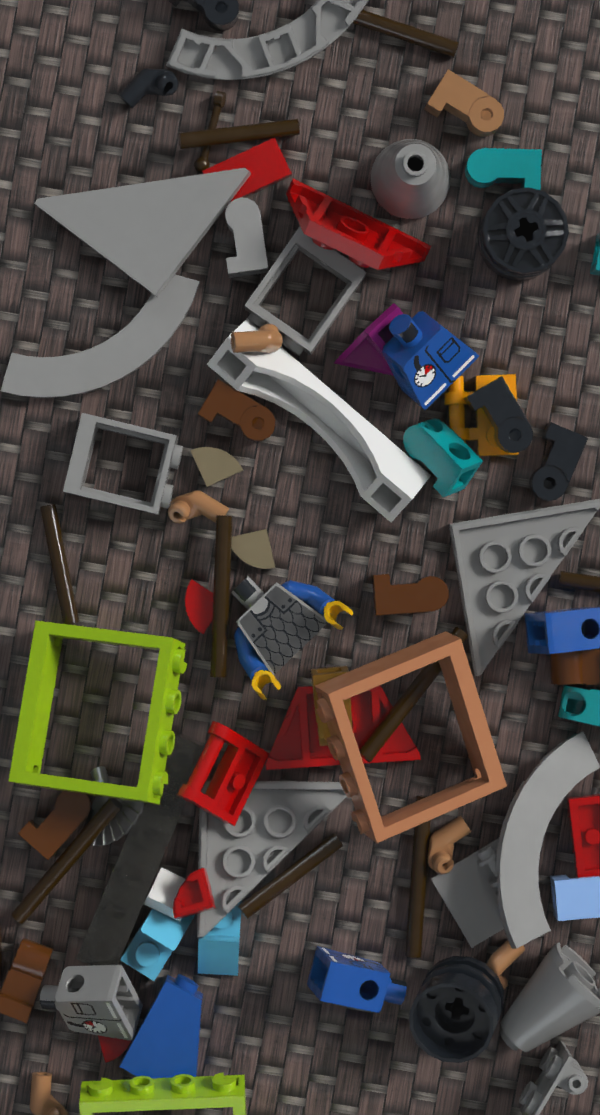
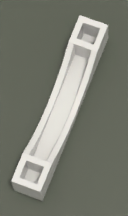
M247 318L234 332L258 331L259 327ZM230 334L207 363L212 370L237 391L252 394L275 403L296 415L313 428L343 461L356 484L360 496L390 522L400 514L431 477L426 470L282 347L273 353H233Z

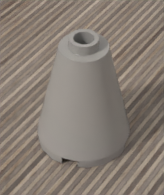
M417 139L399 140L387 146L377 156L371 170L372 193L379 206L392 216L406 219L423 218L436 211L446 199L450 188V170L444 156L431 144Z
M556 943L549 950L500 1021L503 1029L500 1035L512 1050L517 1051L521 1049L524 1052H528L600 1013V988H597L592 978L596 973L570 947L564 945L561 948L560 943Z

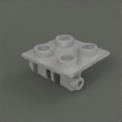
M499 838L454 864L453 869L449 873L437 874L431 878L471 948L504 929L498 908L497 897H499L497 871H495Z
M561 1040L555 1049L549 1047L539 1065L542 1072L535 1084L530 1081L522 1091L519 1098V1103L522 1104L520 1111L522 1115H540L556 1086L573 1095L581 1094L586 1090L588 1086L587 1076Z

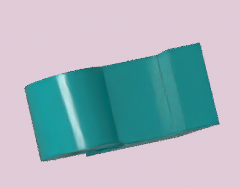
M478 149L470 155L466 162L465 177L471 185L477 188H487L494 183L521 184V188L529 187L541 190L542 149Z
M433 418L410 426L404 433L403 444L405 450L412 458L421 460L438 478L433 487L442 497L465 489L483 462L440 419Z
M563 685L558 717L600 726V690Z

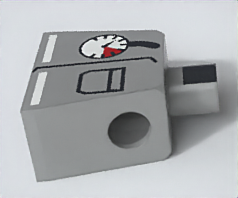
M122 965L67 966L62 972L59 985H44L40 993L41 1008L58 1010L70 1030L133 1041L143 1004Z

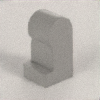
M240 197L234 199L225 210L226 224L228 229L234 234L237 254L236 257L226 258L229 278L268 273L261 214L258 205L249 198Z

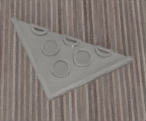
M246 168L39 198L34 204L154 296L158 297L247 181L251 173Z
M600 499L448 524L474 676H480L484 672L486 666L516 627L518 621L546 585L553 572L583 533L595 513L600 509Z
M211 781L205 782L201 790L202 793L205 794ZM256 781L235 826L224 823L199 808L198 869L205 868L207 871L216 908L198 913V938H204L347 797L340 782Z

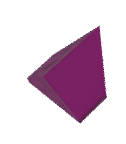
M393 303L335 360L334 364L394 376L382 350L383 346L393 337L389 330L391 321L396 316L403 314L399 307Z

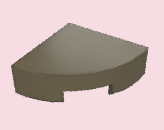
M200 447L190 450L207 487L243 471L239 462L232 455L221 449Z
M267 529L232 537L231 548L243 562L260 569L276 568Z

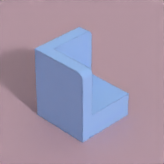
M566 874L550 876L553 916L557 921L600 918V876L569 878Z

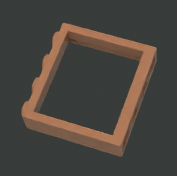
M445 631L315 685L319 700H316L318 704L316 711L321 721L328 725L331 736L327 738V744L333 758L336 761L339 760L343 774L339 775L340 784L346 796L352 798L355 811L351 812L352 820L357 823L360 834H365L374 842L384 841L507 787L461 638ZM439 661L475 776L381 817L343 700Z

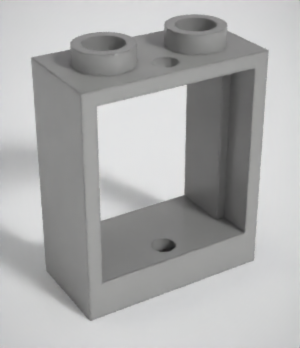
M299 227L244 305L245 310L250 313L248 319L259 328L265 324L275 325L283 336V346L298 356L303 351L311 356L362 283L367 272L334 249L327 250L319 247ZM298 251L304 253L347 284L309 339L260 306Z
M82 413L63 492L160 515L161 507L168 509L170 506L174 485L167 484L171 468L177 470L179 468L183 446L177 445V435ZM98 429L165 445L151 502L84 487Z

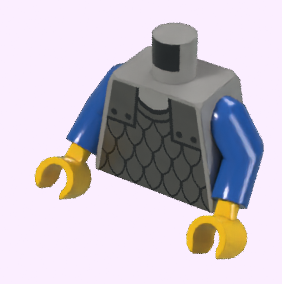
M248 576L231 592L247 609L236 621L238 628L235 630L234 640L238 659L252 681L253 689L262 700L267 699L262 693L263 687L268 683H273L279 691L281 685L274 675L327 623L336 629L342 630L344 627L337 623V615L342 611H346L353 616V611L340 601H335V599L317 586L292 580L282 585L276 582L264 593Z

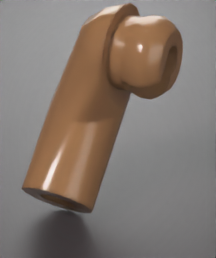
M265 324L258 331L232 332L231 334L233 353H273L280 349L283 342L279 329L273 324Z
M195 490L175 497L170 502L168 516L171 521L179 524L200 515L216 523V515H226L230 508L204 492Z
M461 815L430 836L427 860L429 867L438 874H447L453 869L454 843L471 833Z
M508 940L491 955L487 962V965L498 975L504 990L508 986V980L502 976V973L525 951L524 945L517 949H512Z
M32 1073L30 1110L33 1115H69L64 1106L51 1095V1073Z

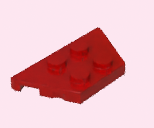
M294 178L286 192V196L303 233L311 237L312 241L321 248L327 250L336 249L348 255L349 259L358 266L364 268L372 267L380 270L424 262L429 253L431 245Z
M312 685L297 687L266 760V770L340 765L339 760L336 761L333 758L328 745L320 746ZM380 685L351 697L352 730L359 750L393 708ZM402 722L371 762L362 758L363 764L421 760L420 752Z

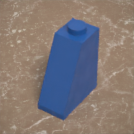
M180 974L177 975L176 979L167 975L139 1026L133 1041H131L121 1060L120 1068L135 1076H148L151 1078H172L180 1074L197 1077L203 993L197 991L199 985L196 982Z

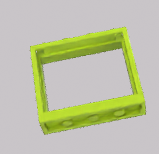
M35 620L8 781L26 786L160 805L164 784L168 785V773L165 771L167 755H171L175 744V733L172 731L174 714L179 712L181 706V691L178 690L180 674H183L187 668V663L184 662L185 643L172 637ZM63 638L159 650L137 787L40 774Z
M223 1072L214 1076L193 1077L188 1074H180L172 1078L137 1076L127 1080L101 1078V1081H82L80 1115H94V1113L226 1107H233V1115H247L245 1075H224Z

